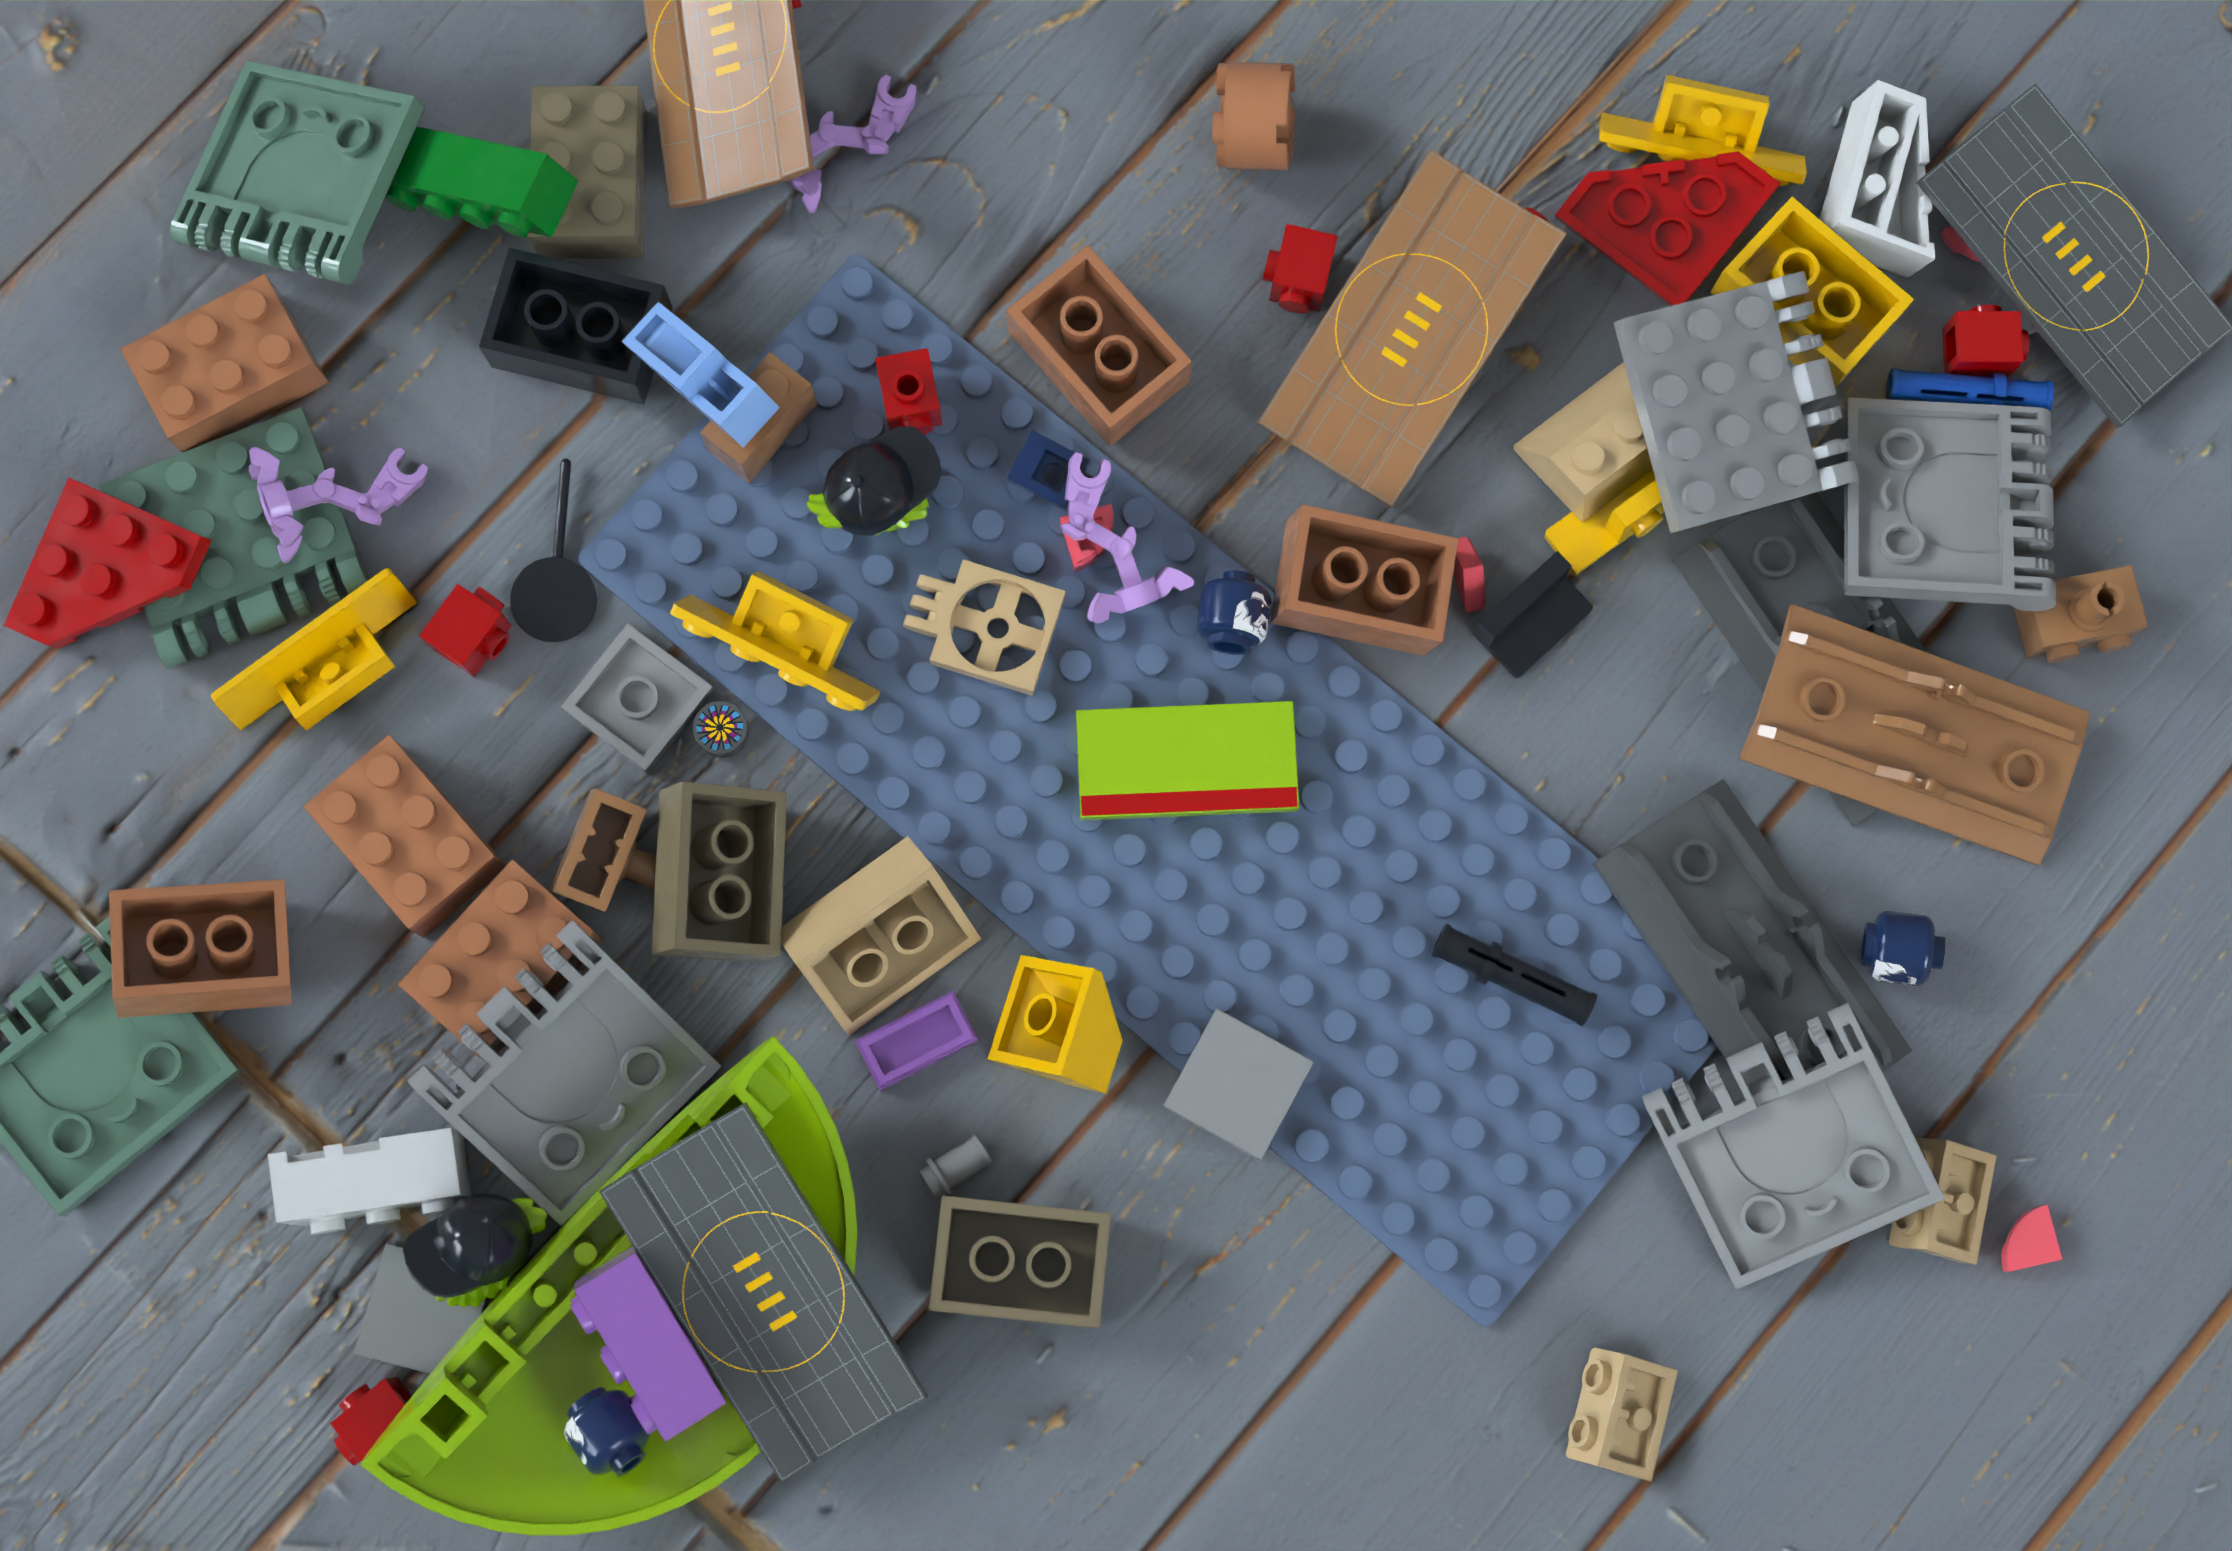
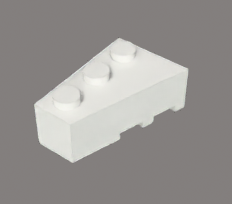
M1877 80L1852 102L1820 215V220L1874 266L1905 278H1909L1935 260L1934 243H1929L1928 213L1932 211V202L1916 183L1925 175V165L1930 162L1925 97Z
M454 1128L378 1138V1141L342 1147V1143L323 1146V1151L295 1156L287 1155L286 1152L268 1154L276 1223L310 1226L311 1235L345 1230L344 1220L366 1216L367 1225L401 1220L400 1210L422 1206L423 1215L443 1213L456 1200L471 1196L464 1136Z

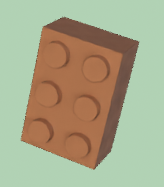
M1088 244L1006 310L1008 333L1109 447L1190 382L1191 359Z
M265 273L120 349L165 435L181 452L239 431L329 383L284 298Z
M1302 504L1286 521L1270 623L1425 656L1443 643L1458 538Z
M389 734L303 806L403 924L422 938L477 893L506 866L410 753Z
M511 860L397 985L460 1041L461 1036L457 1032L468 1023L499 1052L506 1044L478 1018L476 1013L498 991L506 986L537 1015L543 1009V1006L514 976L522 968L532 971L543 982V986L554 996L568 980L544 961V956L540 951L550 943L578 970L583 962L556 936L571 920H574L599 946L604 939L514 860ZM473 1052V1053H474L475 1055H477L479 1058L483 1059L479 1054H477L476 1052Z
M285 879L109 890L112 998L118 1018L292 1005Z

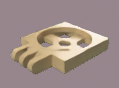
M964 559L955 584L926 575H919L916 587L936 595L934 600L913 595L909 606L917 611L929 614L928 618L925 620L917 616L906 615L902 626L910 631L936 638L929 659L930 664L1034 696L1066 598V591ZM986 583L1000 587L993 608L981 612L962 606L965 595L972 589ZM1021 594L1034 597L1038 602L1045 619L1043 630L1018 622L1015 612ZM994 619H1003L1009 626L1008 633L1002 638H994L988 633V625ZM954 627L978 635L982 644L975 665L968 662L957 650L952 639ZM1013 645L1035 652L1026 663L1017 668L1007 671H996L1002 651L1011 648Z

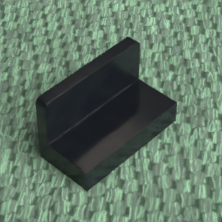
M1558 551L1488 613L1473 632V635L1515 678H1520L1593 610V605L1566 578L1572 565Z

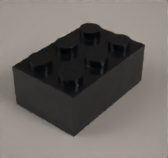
M509 248L479 348L492 368L644 405L654 370L622 341L657 302L661 303L670 312H672L673 306L664 285Z

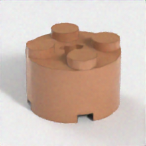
M1219 63L1217 67L1216 89L1217 95H1221V112H1214L1212 125L1213 144H1217V166L1226 167V169L1289 171V163H1292L1296 117V109H1293V96H1289V92H1296L1294 63Z

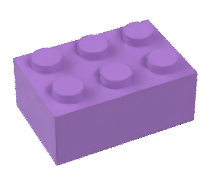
M634 1246L575 1281L574 1292L577 1296L571 1299V1309L587 1335L595 1330H598L606 1343V1346L600 1349L602 1352L600 1356L618 1385L625 1380H628L636 1393L630 1397L631 1407L648 1435L658 1429L666 1442L726 1404L720 1386Z

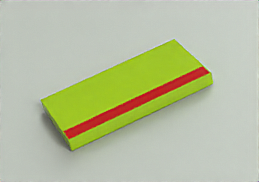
M1293 701L1076 710L1080 821L1296 812L1299 810Z

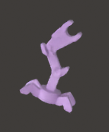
M884 75L878 83L870 122L866 127L834 125L833 112L828 111L820 120L819 130L810 135L813 158L834 146L863 148L868 154H888L889 146L886 143L894 131L900 132L915 106L916 85L910 84L907 93L902 98H893L888 94L891 87V76ZM817 169L795 179L788 180L794 189L804 193L802 202L807 211L812 214L817 211L821 199V170Z
M252 447L249 451L251 461L249 474L252 480H257V492L272 533L280 540L277 549L280 559L284 563H289L292 560L303 538L301 532L304 525L293 519V511L320 503H330L356 513L360 521L380 526L382 521L380 514L393 505L398 508L424 484L428 467L422 464L414 474L406 475L398 470V466L404 460L405 450L398 448L389 455L388 460L367 493H359L334 484V468L324 470L314 484L286 491L282 481H277L280 460L258 447Z
M1074 453L1068 463L1064 500H1068L1069 523H1064L1060 527L1063 533L1075 541L1087 538L1109 551L1114 558L1124 586L1114 592L1115 595L1097 592L1090 603L1087 619L1097 624L1109 619L1110 611L1122 614L1167 596L1172 588L1182 591L1194 585L1193 578L1182 571L1166 566L1162 567L1156 577L1152 576L1141 580L1132 555V550L1136 543L1135 528L1128 527L1124 534L1119 537L1096 523L1093 519L1106 481L1110 476V461L1101 459L1098 473L1092 478H1087L1080 470L1083 454Z

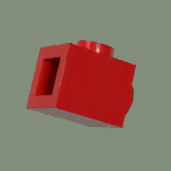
M1286 224L1280 251L1269 250L1263 281L1272 282L1269 301L1278 302L1282 309L1293 313L1303 314L1308 313L1309 310L1320 312L1338 235Z
M1980 305L1973 307L1969 311H1956L1942 328L1944 373L1990 377L1992 372L2005 373L2008 378L2028 356L2029 334L2026 329L2021 327V311H2002V307L1998 305Z
M928 348L875 358L889 431L898 426L914 427L926 435L933 430L934 426L943 425Z
M457 583L419 637L432 650L472 677H475L487 659L490 661L496 659L504 650L510 637L507 632L512 625L500 612L505 605L481 587H477L472 594Z
M398 1377L384 1378L372 1389L367 1384H364L339 1404L343 1413L330 1423L338 1433L334 1443L340 1453L352 1465L356 1466L359 1462L361 1463L372 1446L412 1397Z

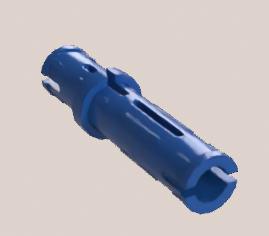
M1891 368L1886 384V399L2041 407L2051 411L2054 399V384L2052 381L2007 379L2005 373L1992 372L1990 377Z

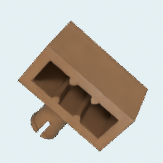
M771 352L749 375V378L758 384L780 407L744 448L711 420L700 432L708 452L747 483L754 479L817 405L812 384Z
M2132 565L2054 580L2056 582V606L2046 611H2021L2014 608L2026 658L2046 656L2047 663H2056L2075 658L2080 655L2079 649L2098 646L2099 653H2108L2127 648L2132 645L2131 638L2148 627Z
M596 788L590 789L549 891L606 912L616 885L623 878L655 890L654 872L656 871V855L636 848L637 842L635 841L647 809Z

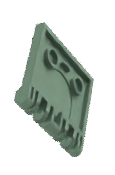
M246 60L171 222L170 234L173 241L211 252L212 250L216 251L221 245V250L228 256L242 257L244 260L272 267H281L293 272L300 271L304 265L308 275L321 279L324 277L327 280L346 285L351 284L356 279L364 262L362 250L364 242L425 106L412 95Z
M302 407L99 484L102 492L212 540L189 591L173 598L163 597L143 606L152 629V638L157 652L167 669L190 661L189 653L179 628L180 625H182L194 655L199 658L210 653L209 641L203 631L199 620L200 617L214 612L221 636L229 645L242 641L231 608L233 604L237 603L248 632L251 636H255L289 622L277 588L284 585L294 611L301 618L311 614L312 611L309 597L303 588L300 578L316 572L320 582V590L330 605H334L343 599L332 569L333 565L337 566L348 594L370 580L343 508L330 503H320L293 511V519L304 525L301 532L303 538L297 553L289 563H284L280 559L277 549L280 540L272 533L265 517L257 492V480H252L249 474V466L251 465L249 451L252 447H258L280 460L277 481H282L286 491L314 484L318 476L328 468L307 413Z
M109 916L97 925L96 928L111 947ZM87 933L79 940L83 952L101 971L89 982L80 973L76 964L63 955H60L51 962L53 969L73 995L68 998L58 984L42 970L10 995L12 1003L32 1028L27 1031L22 1023L18 1021L17 1017L5 1005L0 1004V1030L12 1043L0 1052V1142L58 1216H67L244 1072L197 1012L118 1018L112 998L111 954L91 933Z

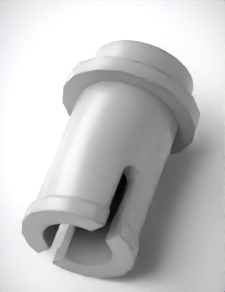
M975 1134L969 1136V1139L935 1161H932L930 1157L925 1160L927 1166L921 1169L919 1173L936 1199L944 1194L953 1196L951 1191L953 1188L985 1167L993 1164L990 1156Z

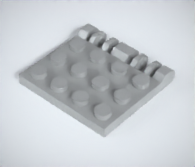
M1804 271L1623 318L1614 322L1670 533L1860 480L1854 459L1817 469L1815 460L1852 450L1849 438L1844 440L1838 438L1824 442L1822 446L1811 448L1806 428L1815 425L1819 427L1829 425L1843 418L1840 406L1803 416L1801 411V404L1837 394L1827 358L1794 367L1789 366L1788 356L1824 346L1821 334H1808L1784 344L1778 324L1788 321L1791 323L1801 321L1815 313L1812 301L1777 311L1774 310L1773 303L1809 293Z
M1848 397L1845 405L1844 439L1849 438L1852 450L1844 452V462L1855 460L1860 480L1844 484V595L2005 604L2021 611H2046L2056 606V582L2053 580V577H2055V563L2048 559L2014 556V551L2017 553L2032 552L2034 554H2041L2042 552L2052 550V547H2054V533L2049 531L2054 526L2053 489L2048 486L2052 482V468L2046 466V464L2012 461V457L2020 460H2039L2049 456L2052 450L2051 439H2049L2051 435L2050 411L2041 407Z
M571 920L556 936L586 965L580 972L550 943L540 951L544 956V961L553 970L559 971L569 981L555 997L543 986V982L532 971L522 968L514 976L544 1007L537 1015L506 986L498 991L476 1013L478 1018L506 1044L499 1052L468 1023L457 1032L461 1036V1041L487 1062L478 1073L471 1077L450 1052H445L440 1048L432 1056V1059L440 1069L461 1087L457 1093L425 1064L407 1080L410 1086L536 1204L546 1211L560 1226L587 1202L722 1067L574 920Z
M1848 1003L1827 1012L1846 1050L1843 1054L1837 1056L1818 1016L1806 1021L1808 1024L1807 1031L1814 1045L1819 1047L1825 1059V1062L1812 1068L1804 1069L1794 1040L1784 1031L1774 1036L1793 1075L1792 1077L1781 1080L1764 1043L1760 1042L1726 1058L1745 1097L1741 1100L1733 1101L1715 1063L1703 1068L1705 1072L1704 1078L1710 1091L1715 1094L1721 1109L1702 1117L1695 1102L1696 1097L1693 1090L1683 1078L1671 1083L1689 1123L1683 1126L1663 1087L1642 1096L1645 1107L1736 1290L1945 1199Z

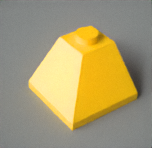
M1020 955L987 1059L1066 1085L1106 1094L1123 1040L1102 972L1094 968Z

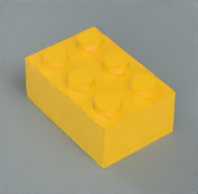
M1791 197L1723 270L1710 293L1715 295L1804 271L1809 293L1773 303L1774 310L1777 311L1812 301L1815 313L1801 321L1793 323L1788 321L1778 324L1782 340L1785 344L1808 334H1821L1824 346L1791 355L1787 358L1796 366L1827 358L1836 388L1895 324L1914 299L1794 197Z

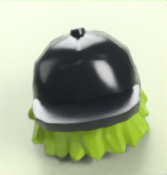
M898 426L879 435L868 443L853 447L839 457L828 470L823 492L821 494L809 495V501L806 502L807 508L812 513L818 515V522L826 528H840L855 535L878 536L884 531L892 532L900 528H907L909 521L922 519L928 515L926 508L929 507V502L927 498L937 488L942 475L940 459L934 446L923 433L914 427Z
M479 1193L465 1197L447 1208L440 1217L426 1223L408 1236L403 1247L406 1266L417 1284L435 1296L438 1302L447 1299L449 1307H478L486 1297L492 1299L496 1297L500 1290L504 1291L510 1276L524 1266L532 1246L533 1234L541 1232L546 1228L547 1212L542 1208L533 1207L536 1203L531 1198L510 1200L491 1193Z

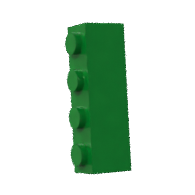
M416 126L385 198L397 207L410 212H415L417 207H421L444 220L450 221L455 215L483 229H489L490 225L494 224L521 238H527L529 233L552 238L579 181L546 153Z

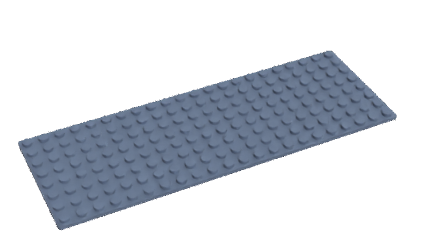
M858 254L850 256L744 372L749 377L768 353L771 352L812 384L817 401L815 408L754 479L747 483L708 452L700 434L703 428L710 422V419L704 416L580 552L579 563L588 573L903 839L908 836L930 862L1046 960L1084 966L1101 971L1116 1019L1180 1073L1216 1008L1312 1060L1314 1063L1268 1147L1480 1326H1491L1654 1126L1642 1096L1663 1087L1672 1103L1677 1096L1671 1083L1681 1078L1688 1083L1716 1049L1717 1045L1593 866V863L1599 859L1596 855L1327 635L1271 624L1270 620L1275 593L1257 578L1255 583L1266 588L1271 596V609L1266 638L1259 645L1251 647L1249 653L1243 655L1220 653L1209 648L1208 640L1203 638L1197 629L1201 593L1204 586L1209 581L1223 578V574L1226 571H1248L867 259ZM928 348L943 424L934 426L933 430L925 435L937 452L942 471L937 488L927 498L929 502V507L926 508L928 515L922 519L909 521L907 528H900L892 532L884 531L878 536L855 535L840 528H826L818 522V515L812 513L807 508L806 502L809 501V495L821 494L823 492L829 468L845 452L860 444L868 443L889 431L875 358ZM1034 430L1075 453L1083 454V457L1090 460L1086 473L1092 476L1098 473L1101 459L1110 461V476L1106 481L1097 507L1112 504L1114 516L1112 532L1119 537L1124 534L1128 527L1135 528L1136 543L1132 550V555L1141 580L1152 576L1156 577L1162 567L1166 566L1182 571L1193 578L1194 585L1182 591L1172 588L1167 596L1122 614L1110 611L1109 619L1097 624L1089 621L1087 613L1095 594L1098 592L1115 595L1114 592L1124 586L1114 558L1107 550L1093 564L1074 572L1063 531L1060 527V517L1069 515L1068 506L1064 511L1025 489L1008 482L1007 476L1031 431ZM1050 465L1044 470L1043 478L1047 483L1055 485L1063 480L1064 471L1058 465ZM964 559L1066 591V598L1034 696L930 664L929 659L936 638L910 631L902 626L906 615L917 616L925 620L928 618L929 614L917 611L909 606L913 595L923 596L932 600L935 598L936 594L916 587L919 575H926L955 584ZM760 571L854 619L833 667L881 692L877 700L863 711L840 709L827 701L826 693L810 685L801 687L785 681L778 675L779 669L761 660L760 662H751L738 657L731 652L730 644L714 636L705 638L689 632L683 627V620L670 614L674 602L691 594L734 616L751 575ZM989 583L980 585L965 595L962 606L985 612L994 607L1000 587ZM1021 594L1015 612L1018 622L1043 630L1045 619L1038 602L1034 597ZM994 619L988 625V633L994 638L1004 637L1009 630L1007 622L1003 619ZM954 627L952 639L957 650L968 662L975 665L982 644L978 635ZM1013 645L1011 648L1002 651L996 671H1007L1017 668L1026 663L1035 652ZM1293 701L1299 795L1298 811L1080 821L1076 710ZM1447 923L1452 928L1488 945L1495 941L1503 945V952L1541 970H1545L1581 989L1597 994L1596 1003L1586 1023L1580 1026L1577 1022L1533 1003L1490 981L1483 985L1474 980L1475 974L1439 957L1432 956V950L1444 925Z

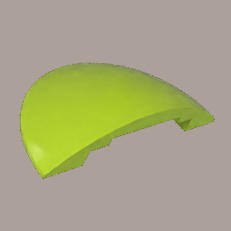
M771 1036L683 1109L628 1160L554 1234L511 1280L505 1290L483 1311L412 1395L361 1461L360 1465L389 1488L420 1506L462 1523L499 1532L533 1536L578 1535L620 1528L649 1520L681 1507L720 1485L761 1452L721 1386L726 1404L666 1442L658 1429L652 1432L646 1445L642 1448L646 1454L643 1461L622 1476H617L614 1471L601 1475L591 1474L564 1436V1429L569 1421L567 1416L569 1408L579 1398L593 1389L604 1387L607 1391L623 1390L629 1397L636 1394L628 1380L619 1385L616 1383L600 1356L602 1354L600 1349L606 1346V1343L598 1330L587 1335L570 1306L572 1304L571 1299L577 1296L574 1292L575 1281L633 1246L599 1191L745 1102L763 1128L853 1275L855 1274L857 1220L855 1195L848 1160L836 1126L820 1094L799 1063L774 1036Z

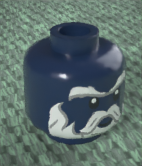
M1238 570L1226 571L1223 574V578L1209 581L1204 586L1201 593L1197 629L1200 635L1208 640V646L1212 650L1231 655H1243L1249 653L1251 647L1259 645L1266 638L1271 609V596L1266 588L1255 583L1256 578L1254 575Z
M1883 911L1877 916L1874 923L1866 922L1862 940L1861 966H1869L1870 973L1875 980L1920 986L1929 978L1931 969H1942L1945 955V937L1935 936L1934 924L1928 916Z
M604 1387L593 1389L579 1398L567 1412L569 1421L564 1429V1436L591 1474L601 1475L614 1471L617 1476H622L638 1466L646 1456L642 1448L646 1445L651 1434L648 1435L631 1407L630 1397L623 1390L607 1391Z

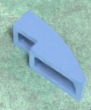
M659 302L622 341L641 360L742 448L780 408L758 384L730 363L714 346Z

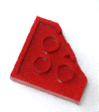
M1739 151L1685 161V159L1645 164L1638 168L1617 171L1588 172L1557 211L1555 219L1669 306L1689 301L1776 192L1780 182Z
M68 477L3 626L44 645L60 649L77 641V636L99 626L106 628L142 612L143 606L163 597L173 598L189 591L212 540Z

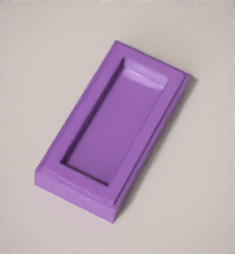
M951 991L855 1040V1043L879 1090L882 1091L979 1040L954 991Z

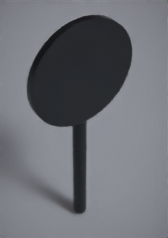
M566 458L560 463L552 557L539 559L525 567L516 578L510 596L511 610L517 624L528 635L544 642H562L580 634L592 620L597 603L595 586L588 573L575 562L563 558L571 461Z

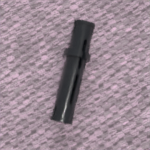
M1447 923L1440 932L1431 953L1434 957H1439L1475 974L1474 980L1483 985L1490 981L1533 1003L1575 1021L1580 1026L1586 1023L1596 1003L1597 994L1581 989L1545 970H1541L1503 952V945L1495 941L1488 945L1452 928Z

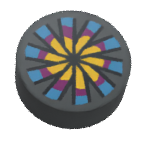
M715 701L699 710L693 722V734L703 751L711 756L724 758L738 753L745 746L749 736V725L743 712L736 705L726 701Z

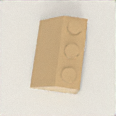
M1624 362L1513 445V450L1582 523L1653 469Z
M908 836L781 928L782 946L848 1036L981 940V937L933 865Z

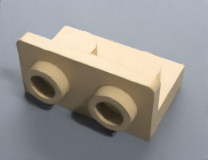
M1915 1137L1945 1199L1893 1221L1889 1244L1898 1248L1923 1251L1959 1263L1977 1265L1997 1156L1945 1139Z
M1593 1348L1582 1374V1389L1575 1418L1569 1427L1566 1457L1652 1482L1678 1370L1626 1354Z

